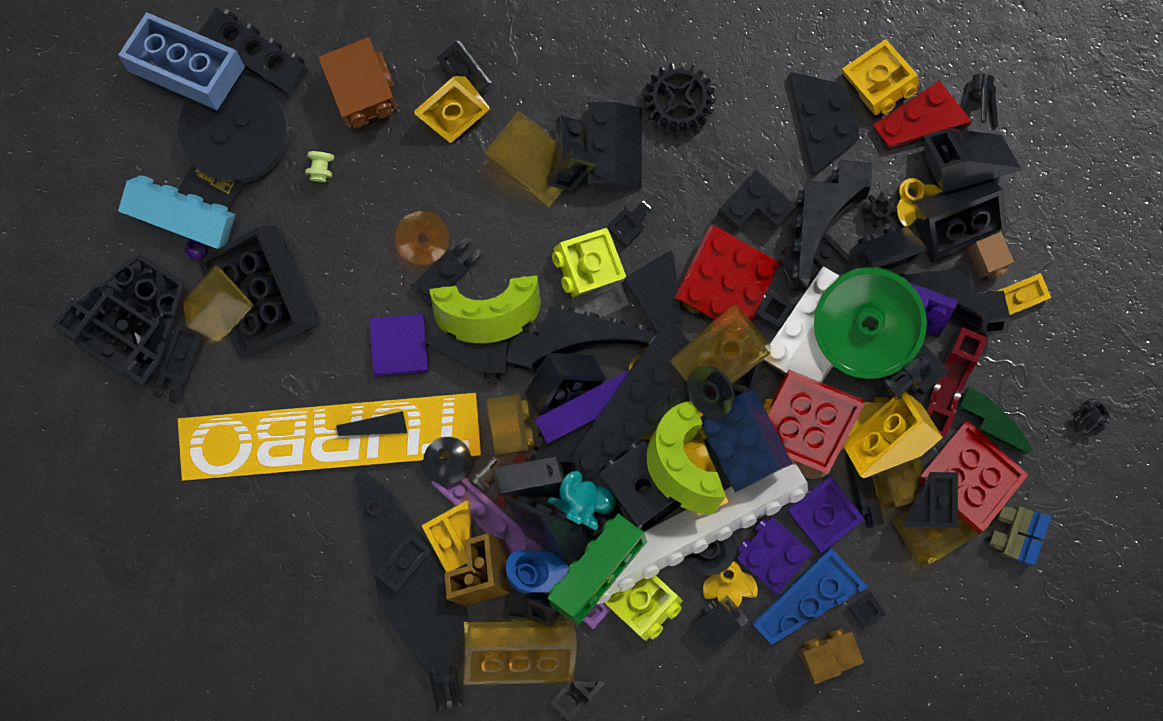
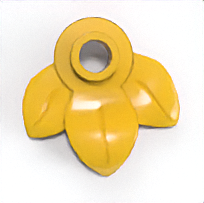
M909 178L902 182L899 187L901 199L896 207L900 223L904 227H908L914 220L917 222L914 203L942 192L940 188L933 184L924 185L916 178ZM908 188H912L915 191L914 197L909 195Z
M733 561L731 566L726 569L733 571L731 577H725L723 575L725 571L709 576L703 584L705 599L717 597L719 602L728 595L737 607L742 602V596L754 598L757 597L758 593L753 576L743 572L736 561Z

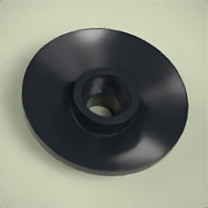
M701 365L692 370L688 377L687 390L690 400L696 409L703 415L714 419L722 418L729 414L734 406L735 395L732 384L721 370L711 365Z
M441 437L434 440L427 447L423 460H420V464L424 473L431 480L440 484H453L461 481L468 475L473 466L474 456H471L468 447L461 440L454 437ZM449 451L450 458L446 461L442 460V452Z
M731 535L725 540H716L710 543L704 551L700 553L693 552L685 556L684 561L690 569L698 574H719L728 569L736 557L737 546L735 538ZM708 549L715 550V553L712 556H707L705 554L706 550Z

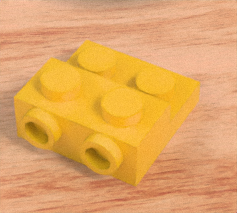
M887 39L842 68L843 75L859 92L860 99L875 116L880 112L883 114L889 113L895 107L896 101L902 97L905 99L911 98L917 92V87L919 86L916 72Z

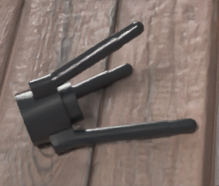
M975 74L973 75L972 83H967L966 93L961 108L964 112L966 111L971 94H974L973 97L975 99L981 100V122L985 123L987 99L990 98L992 124L994 128H997L998 116L994 76Z

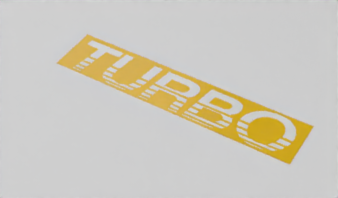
M476 393L178 418L182 481L423 460L427 447L434 440L441 437L457 438L466 444L471 456L481 455ZM403 411L407 433L338 436L336 425ZM442 452L441 459L450 458V452Z

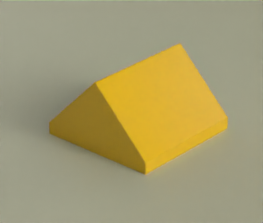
M454 76L421 104L414 113L449 143H452L489 111L490 108L466 77Z

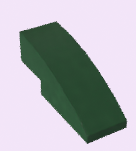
M971 387L964 390L957 404V409L979 419L980 421L976 428L982 434L1022 454L1030 453L1032 448L1022 431L997 404Z

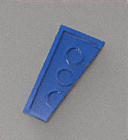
M829 547L751 624L770 644H774L801 628L803 624L813 618L816 619L823 615L828 609L845 602L855 593L865 590L868 586Z

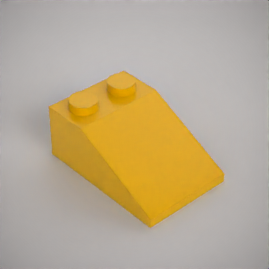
M903 393L899 401L893 397L847 437L843 446L863 479L922 456L943 438L924 407L909 393Z

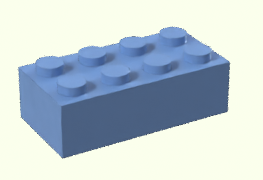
M147 12L118 55L129 72L215 110H218L245 67L236 50Z

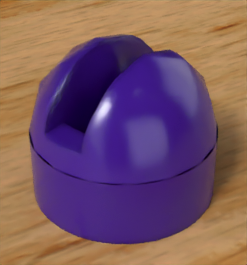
M191 239L185 246V252L189 258L198 261L207 255L208 247L206 244ZM191 245L202 247V252L189 250Z

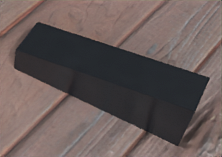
M403 411L336 425L338 436L407 433Z

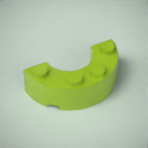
M537 275L510 279L508 288L502 294L487 300L466 298L459 293L457 286L429 289L437 325L446 334L450 332L456 335L457 340L469 343H491L517 335L523 331L522 327L528 322L532 323L535 320L541 306Z
M687 401L670 409L656 428L647 449L648 470L658 489L667 498L671 496L676 501L682 503L680 507L698 513H716L725 498L718 472H707L696 467L688 459L684 451L683 443L693 441L702 425L698 410L691 401Z

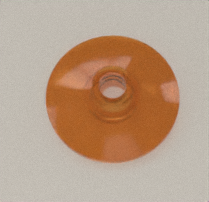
M415 211L400 221L395 233V242L400 254L406 260L420 265L430 264L441 258L447 250L449 231L445 222L435 213ZM422 234L428 236V241L424 244L418 242V237Z

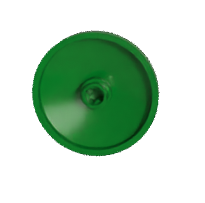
M863 267L840 275L821 294L815 309L814 332L821 352L833 366L854 377L865 379L882 378L900 371L902 366L915 358L925 339L926 313L918 292L905 278L887 269Z

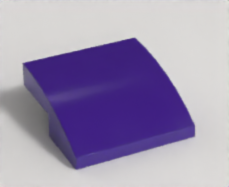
M424 314L370 318L374 376L428 372Z

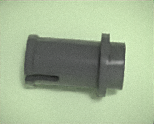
M492 456L478 473L473 474L474 478L471 481L482 491L486 488L489 489V484L495 479L493 469L504 465Z

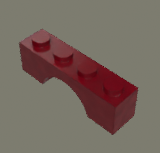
M963 327L957 330L943 362V365L949 372L933 386L924 407L943 437L941 440L947 436L956 415L957 404L972 370L978 363L988 339Z

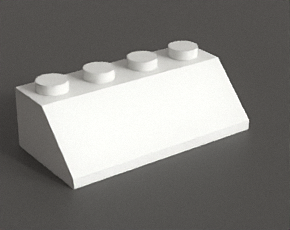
M824 266L762 355V358L771 367L784 375L790 369L821 383L825 379L833 365L825 358L818 346L814 332V314L821 294L839 275Z

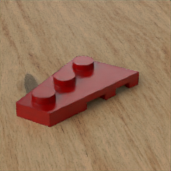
M939 80L873 125V129L888 149L918 141L926 134L947 128L969 126L972 121Z

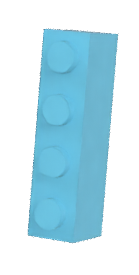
M137 176L126 181L118 210L121 213L217 249L227 244L236 215L228 212V208L223 205H209L204 203L203 198L192 194L186 196L178 193V189L175 187L156 185L153 183V179L146 176Z

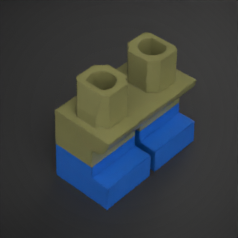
M1003 506L997 514L996 520L1009 524L1005 534L992 530L988 544L1000 550L999 553L1027 565L1035 566L1043 543L1038 540H1044L1051 516L1023 507L1012 508ZM1018 533H1021V534H1023V535H1026V536H1029V537H1032V538H1035V539H1031V538H1028V537L1019 535Z

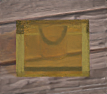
M215 266L183 301L187 327L216 341H221L253 306L248 298L218 266Z

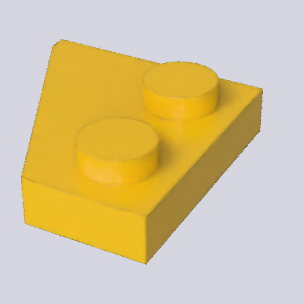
M469 500L422 525L446 572L456 570L467 564L465 540L472 538L471 503Z

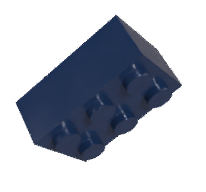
M756 390L735 397L732 410L722 418L714 419L705 415L700 416L701 426L735 493L793 464Z

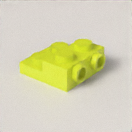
M608 227L560 242L553 248V263L557 268L561 267L564 275L562 278L563 289L566 293H571L572 298L622 281L626 277Z
M657 576L635 582V585L627 591H618L610 595V598L604 603L641 638L647 641L649 638L655 639L662 632L663 627L661 624L668 617L673 619L679 614L682 609L680 604L683 600Z

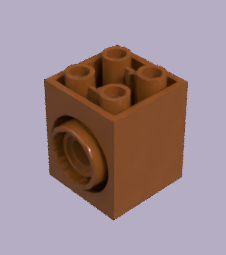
M369 37L318 57L341 116L348 127H362L369 123L368 119L376 116L378 118L387 117L394 113V109L398 108L390 89L394 86L383 55L381 51L375 52Z

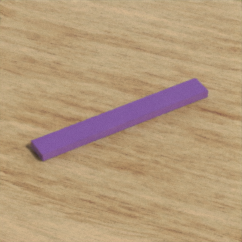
M466 477L453 484L431 482L456 506L469 500L471 503V520L486 533L505 540L506 549L509 554L517 550L547 551L539 543L527 538L521 527ZM605 603L596 604L583 621L594 629L611 609Z

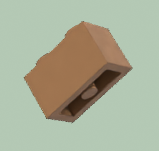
M1002 232L977 241L966 249L979 279L987 276L988 280L997 278L1008 272V266L1014 263Z

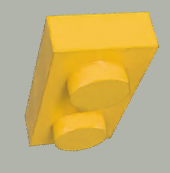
M1041 273L998 290H1004L1010 315L1051 298Z

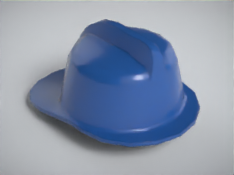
M517 550L510 554L506 561V580L510 582L515 590L524 594L533 592L549 593L557 582L561 583L566 577L568 564L561 556L554 552Z

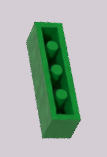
M617 514L614 519L608 520L602 529V534L596 541L592 540L587 545L584 551L585 554L579 561H575L570 565L567 575L561 583L557 582L551 588L548 600L552 608L578 626L645 546L647 539L644 531L620 514Z

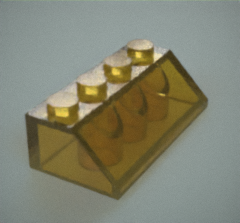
M535 621L464 622V685L572 683L574 680L577 650L575 624L571 621H556L551 628H548Z

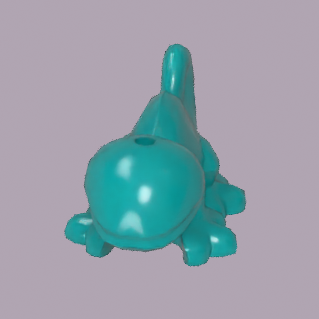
M573 471L562 481L559 491L561 497L552 495L547 501L565 512L568 519L579 525L583 523L597 530L598 522L593 513L596 512L610 516L616 507V497L606 487L595 486L590 481L581 482L582 476L580 472Z

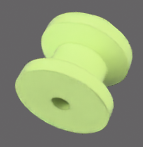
M309 151L307 157L312 159L311 168L305 169V174L310 176L311 181L326 182V178L332 177V172L327 170L328 162L334 160V155L325 152Z

